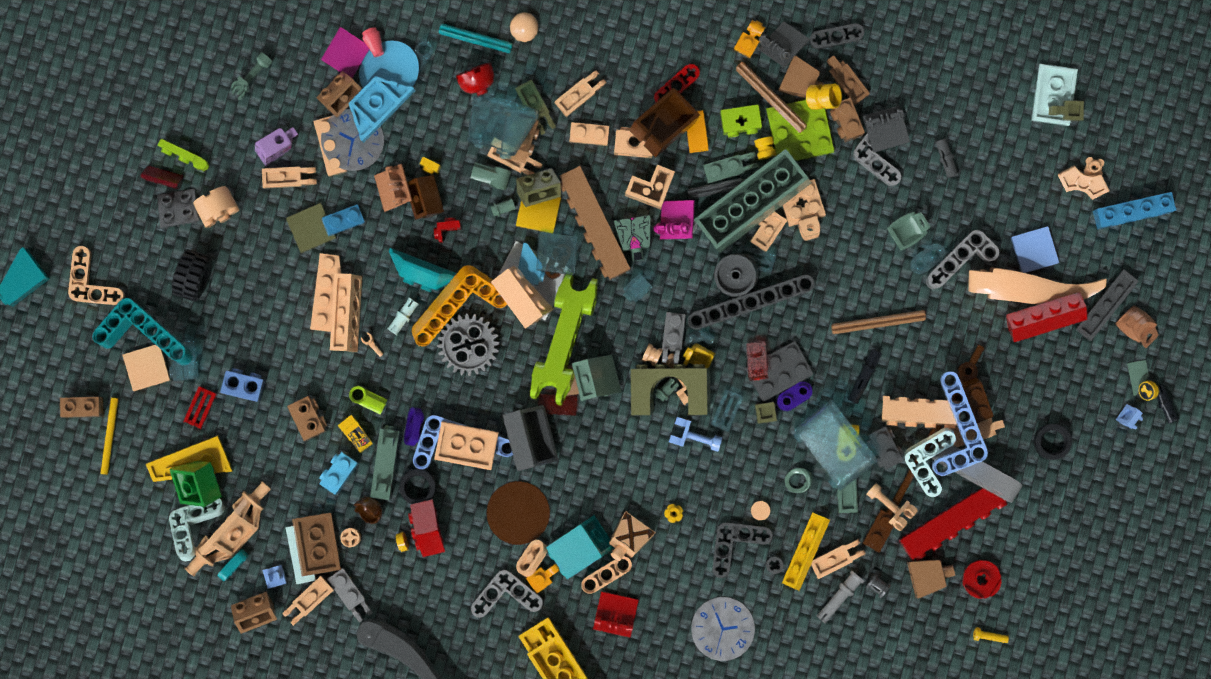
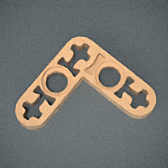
M84 246L76 247L72 254L69 297L77 302L117 305L125 298L124 292L114 287L88 285L92 257L91 251ZM82 250L84 251V253L87 254V256L83 257L82 263L86 264V267L82 265H76V262L80 263L81 258L78 257L77 254L81 253ZM82 268L85 271V276L82 279H77L75 272L77 269ZM77 288L82 292H87V288H89L87 296L79 295L76 298L73 292L77 291ZM96 289L102 292V297L99 300L92 298V292ZM106 290H108L107 294L114 295L115 291H117V294L121 296L120 299L114 302L113 298L107 297V301H105Z

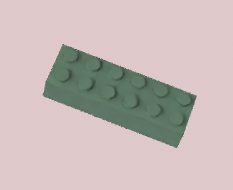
M785 149L694 220L718 252L721 253L809 186L811 181Z

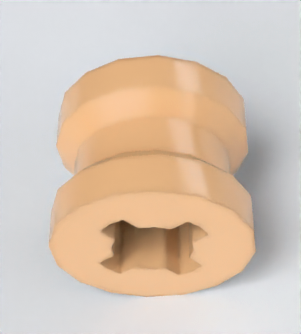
M649 344L641 361H648L655 367L663 350L660 348L656 349L652 344Z
M348 528L341 533L340 539L344 546L354 547L361 541V535L357 529Z

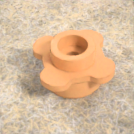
M1088 157L1085 160L1084 174L1097 175L1101 173L1103 175L1102 166L1104 161Z

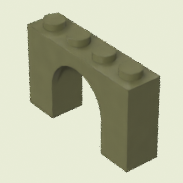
M665 364L655 365V368H648V365H636V368L631 369V415L654 414L653 395L655 386L661 379L668 376L681 380L686 386L688 392V415L711 414L710 368H705V364H693V368H686V364H674V368H667Z

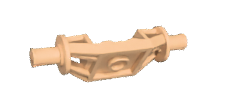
M262 481L252 494L243 491V496L232 505L233 513L227 517L225 522L210 538L205 536L199 545L195 547L196 557L185 567V570L195 576L204 564L213 567L215 562L233 558L258 530L260 513L264 509L260 501L271 488ZM252 504L253 509L249 517L246 513ZM215 549L219 551L210 556H207V554L211 553Z

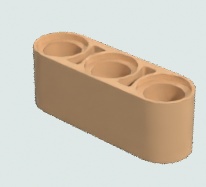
M623 556L622 559L627 560L629 563L628 568L625 570L619 569L617 566L618 560L614 559L586 576L582 581L583 591L588 594L595 593L626 574L632 567L631 560L627 556ZM605 569H609L612 572V577L609 580H604L601 577V572ZM588 579H592L596 583L593 590L585 588V581Z

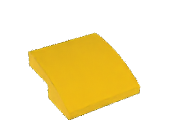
M561 197L525 207L521 201L516 227L553 234Z

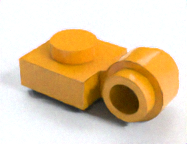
M752 20L747 28L750 31L749 35L743 32L734 50L750 59L760 42L755 37H760L766 28L762 26L763 23Z

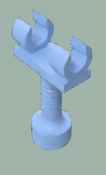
M679 417L676 418L675 424L685 427L682 438L671 435L670 443L683 447L686 438H691L692 440L709 444L713 451H719L723 437L715 435V437L710 438L692 431L690 432L691 421Z

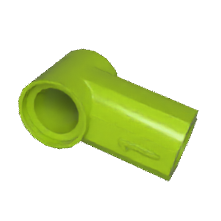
M360 386L353 387L349 393L351 401L380 415L387 403V399ZM356 389L363 391L364 396L361 400L353 398V392Z

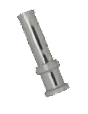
M851 570L850 576L844 583L839 584L840 589L816 616L826 624L846 598L853 596L855 589L865 581Z

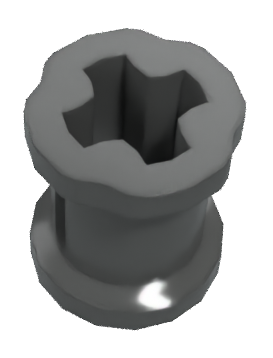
M875 573L865 587L871 588L879 594V598H882L891 587V584H886Z

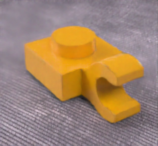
M554 564L546 571L540 567L534 574L528 576L526 580L534 591L539 593L553 583L550 577L559 571V567L557 564Z

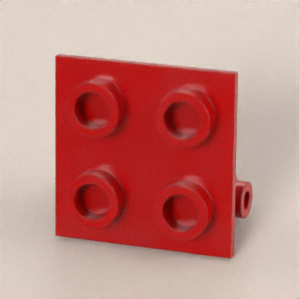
M601 592L593 630L631 638L639 600Z

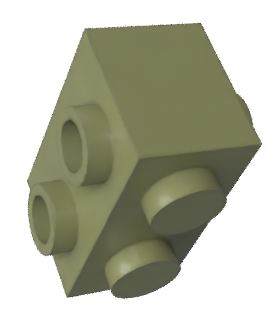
M552 168L516 179L517 193L525 207L561 197L560 181Z

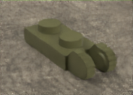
M532 79L515 88L531 119L539 121V119L545 117L551 129L556 128L549 115L550 112ZM538 122L537 128L540 129L539 132L543 135L545 134V129Z

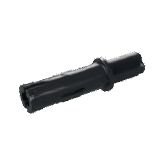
M872 349L865 364H862L863 368L848 397L849 401L855 404L859 403L873 372H876L875 368L882 355L880 351Z

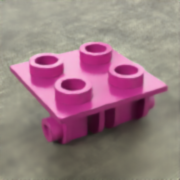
M695 200L663 202L661 223L654 226V231L660 234V239H693Z

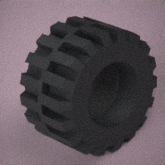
M187 249L177 264L172 280V294L196 302L203 294L209 279L212 266L211 256Z

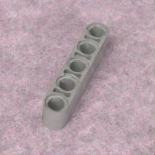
M952 445L932 457V459L935 460L960 449ZM962 454L955 457L957 465L964 463L965 457ZM983 461L955 472L1010 503L1014 501L1022 488L1020 482ZM939 462V464L947 468L945 462Z

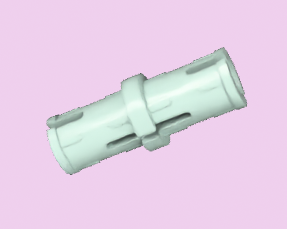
M408 298L400 312L397 311V316L387 329L398 335L406 321L409 322V317L419 304Z

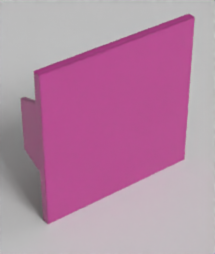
M340 27L321 60L340 73L344 71L353 78L369 48L363 41Z

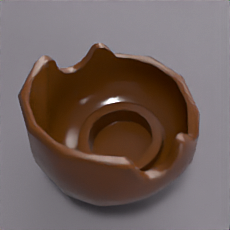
M363 497L354 504L356 506L354 511L359 513L365 522L376 524L382 518L381 504L375 498Z

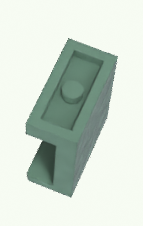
M612 355L572 363L581 401L621 392Z

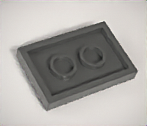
M796 341L745 368L762 402L814 375Z

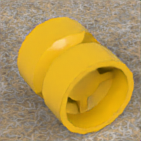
M836 83L810 85L806 91V102L812 110L838 108L842 102V92Z

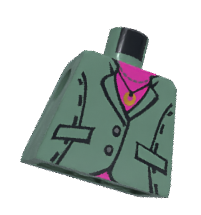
M650 215L615 220L614 226L623 252L631 251L633 261L644 260L642 249L650 248Z

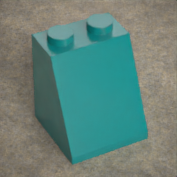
M593 515L547 546L546 549L550 558L558 565L560 573L568 580L615 547L610 545L609 536L595 515Z

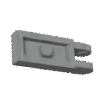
M666 312L662 344V362L664 363L668 360V351H675L674 364L679 362L685 314Z
M344 568L327 579L348 610H351L359 622L363 619L362 615L355 608L358 604L361 603L368 615L373 613L366 603L365 597Z

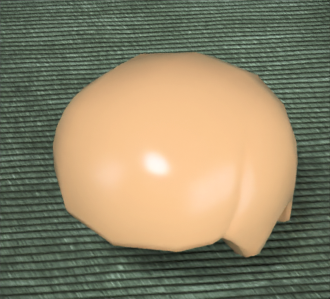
M522 12L516 14L510 23L512 36L517 41L522 42L533 40L538 33L537 19L531 13Z

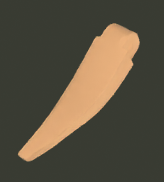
M991 267L989 271L984 269L969 270L968 291L988 294L989 299L1039 305L1078 292L1081 293L1084 300L1104 289L1107 279L1084 284H1065L1019 271Z

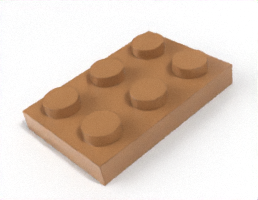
M331 513L292 519L301 576L341 570Z

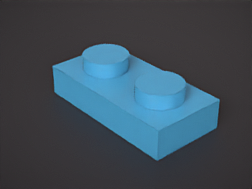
M358 204L322 217L328 237L365 222Z

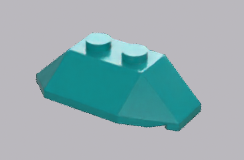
M393 248L389 249L399 276L404 278L403 282L412 286L414 283L422 285L420 289L431 293L432 290L438 291L443 289L457 274Z

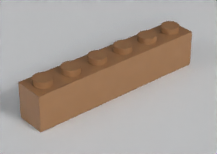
M579 166L560 175L562 192L566 191L569 196L566 200L570 209L575 208L577 215L574 217L579 227L583 225L586 231L583 235L587 243L591 242L594 247L591 251L595 260H600L602 264L600 270L604 278L608 277L609 280H612L630 271V267L581 167Z

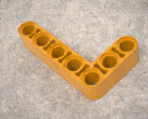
M471 265L463 266L413 325L411 332L416 344L419 346L430 344L472 293H475L494 307H505L507 303L502 296L496 298L500 294L491 283L493 279Z

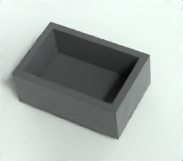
M544 405L503 415L517 471L559 461Z

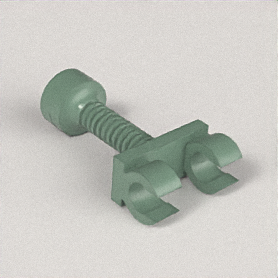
M261 52L256 58L257 64L244 79L239 76L237 81L232 83V94L234 95L238 91L237 95H240L238 100L243 99L245 92L248 93L250 91L249 83L263 67L268 68L273 63L264 53Z

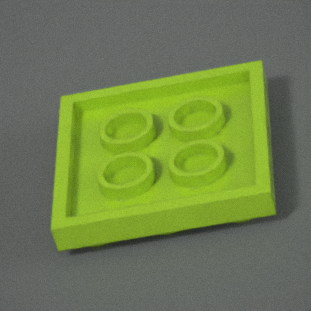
M806 100L787 104L807 124L806 129L801 133L774 107L766 108L770 131L774 141V149L777 155L786 149L795 161L834 153L825 108L812 110L808 107Z

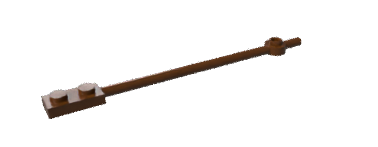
M977 345L969 362L962 363L958 367L957 373L961 383L977 376L978 370L975 365L984 351V347ZM966 368L971 369L970 375L965 374ZM959 393L952 395V401L957 400ZM936 425V428H932L927 437L939 431L942 425ZM932 443L926 444L924 449L929 451ZM917 458L914 460L916 465L918 464ZM910 469L892 500L897 506L900 504L914 478V474ZM890 508L886 512L883 510L879 511L862 544L879 553L894 527L893 524L889 523L894 514Z

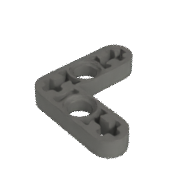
M721 523L716 532L712 565L713 574L718 578H724L729 574L733 541L768 544L773 537L771 530L759 526ZM726 525L731 530V533H728L726 540L730 539V544L718 542L719 538L723 539V533L720 532V529H724ZM742 528H747L750 531V536L747 539H742L739 536V531ZM753 528L757 529L756 533L760 534L763 530H766L769 538L762 541L760 537H755L756 540L752 541ZM720 545L728 546L729 552L727 555L721 556L718 553ZM716 557L721 559L728 558L727 563L723 562L726 572H723L722 575H719V572L715 570L716 567L720 566V561H716Z

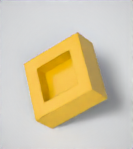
M422 157L420 165L423 167L422 170L431 175L433 172L438 174L441 166Z

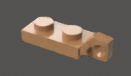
M834 55L827 60V63L832 68L829 71L832 78L847 98L851 97L854 106L870 94L848 64H845L844 61L839 63Z

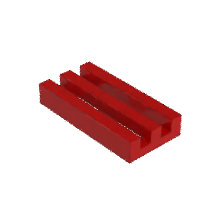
M198 386L183 422L202 429L217 394ZM201 392H204L202 399L198 405V408L195 412V415L191 421L190 417L201 395ZM208 395H211L209 402L206 406V409L202 415V418L198 424L196 423V421L206 401V398Z

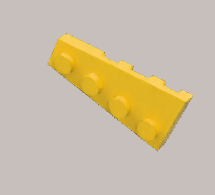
M219 435L146 463L153 482L171 480L170 468L195 461L211 462L214 474L233 471Z

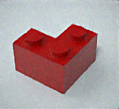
M433 499L411 504V512L408 513L410 524L414 526V528H411V534L417 551H421L422 557L445 552L443 536L439 527Z

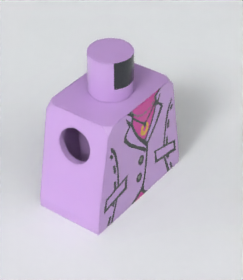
M293 127L286 132L279 128L255 143V152L264 165L268 166L288 152L292 146L291 142L298 138L299 135Z

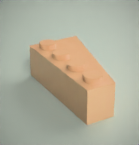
M883 396L882 422H886V426H898V423H905L906 427H917V424H925V428H936V425H944V428L956 429L957 424L947 400L930 401L929 399L920 398L910 400L906 397L890 399V396ZM952 401V402L955 403V404H958V403H960L961 401Z

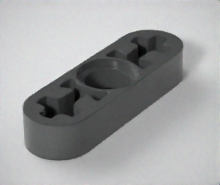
M855 23L815 31L810 36L809 43L812 48L819 50L858 42L864 36V28L860 24ZM853 28L861 32L858 34V37L848 35L849 40H845V29H847V33H851ZM835 31L840 32L842 40L834 41L831 37L832 33ZM825 33H828L829 44H827V40L821 41L820 45L817 42H813L816 36L825 38Z

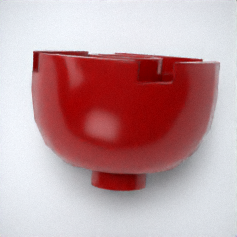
M491 62L481 64L456 75L461 89L469 94L477 93V96L487 93V88L493 84L495 78Z

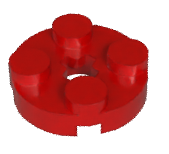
M976 560L970 563L965 568L962 576V584L967 593L978 599L994 596L999 591L1002 583L997 566L985 560ZM985 574L987 582L979 585L978 575L982 576Z

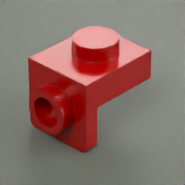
M446 218L444 219L445 222H438L437 228H434L435 239H438L439 243H443L442 232L461 230L460 220Z

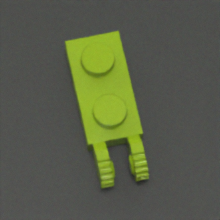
M160 139L158 146L162 148V153L169 156L173 153L179 156V161L185 164L192 162L196 169L203 172L209 169L210 166L205 159Z

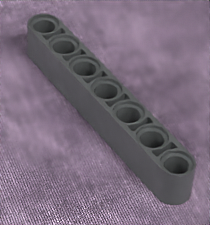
M802 275L693 312L688 317V325L693 330H700L806 294L813 289L814 280L809 275ZM803 279L808 280L810 288L803 289L800 286V281ZM785 285L790 286L792 294H783L782 287ZM768 291L772 292L774 295V300L770 302L766 301L764 299V293ZM746 299H755L756 306L753 308L748 307L745 302ZM728 305H737L738 312L735 314L729 313L727 310ZM717 310L720 313L719 319L712 320L709 317V312ZM699 316L702 320L701 325H692L691 318Z

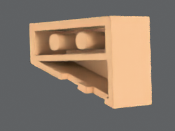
M515 266L508 268L491 281L524 328L537 323L554 310L524 277L521 270Z

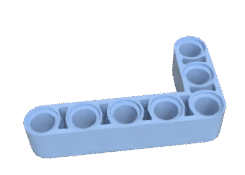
M951 371L943 373L940 382L965 448L934 460L932 469L940 476H945L982 462L988 454L960 379L956 373ZM951 374L954 376L955 382L953 385L948 386L944 380L947 375ZM954 393H959L962 396V400L958 404L952 402V395ZM962 411H966L969 414V418L965 422L959 420V414ZM969 429H973L976 432V437L973 440L966 438V432ZM977 447L983 450V455L980 458L973 456V450ZM959 454L965 457L962 465L955 463V457ZM941 461L945 462L947 465L946 470L938 472L936 469L937 464Z
M435 415L428 417L413 457L414 466L418 469H427L430 466L437 447L441 422L463 424ZM432 419H438L440 423L439 427L435 430L429 426ZM498 436L495 454L504 457L513 456L512 452L505 454L502 451V446L505 443H509V440ZM426 437L433 439V445L430 448H426L423 444ZM421 455L427 458L425 466H420L417 463V459Z

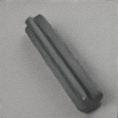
M738 178L688 189V196L690 199L728 192L741 184L743 179Z

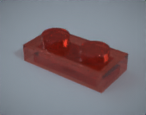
M766 342L746 344L749 380L768 379Z
M539 394L538 406L544 405L546 414L576 416L577 396H566L563 404L558 405L555 402L556 395Z

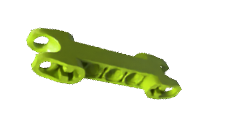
M568 272L558 287L554 307L562 310L545 363L539 361L535 363L530 397L537 399L542 388L553 386L557 389L555 402L558 405L563 404L574 380V371L567 369L583 314L592 316L597 303L598 280L592 278L585 290L576 291L572 289V273Z

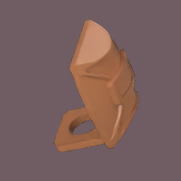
M1134 305L1115 323L1125 335L1139 343L1141 342L1145 348L1158 337V332L1155 328L1157 326L1156 322L1146 312ZM1152 334L1151 338L1147 340V336Z

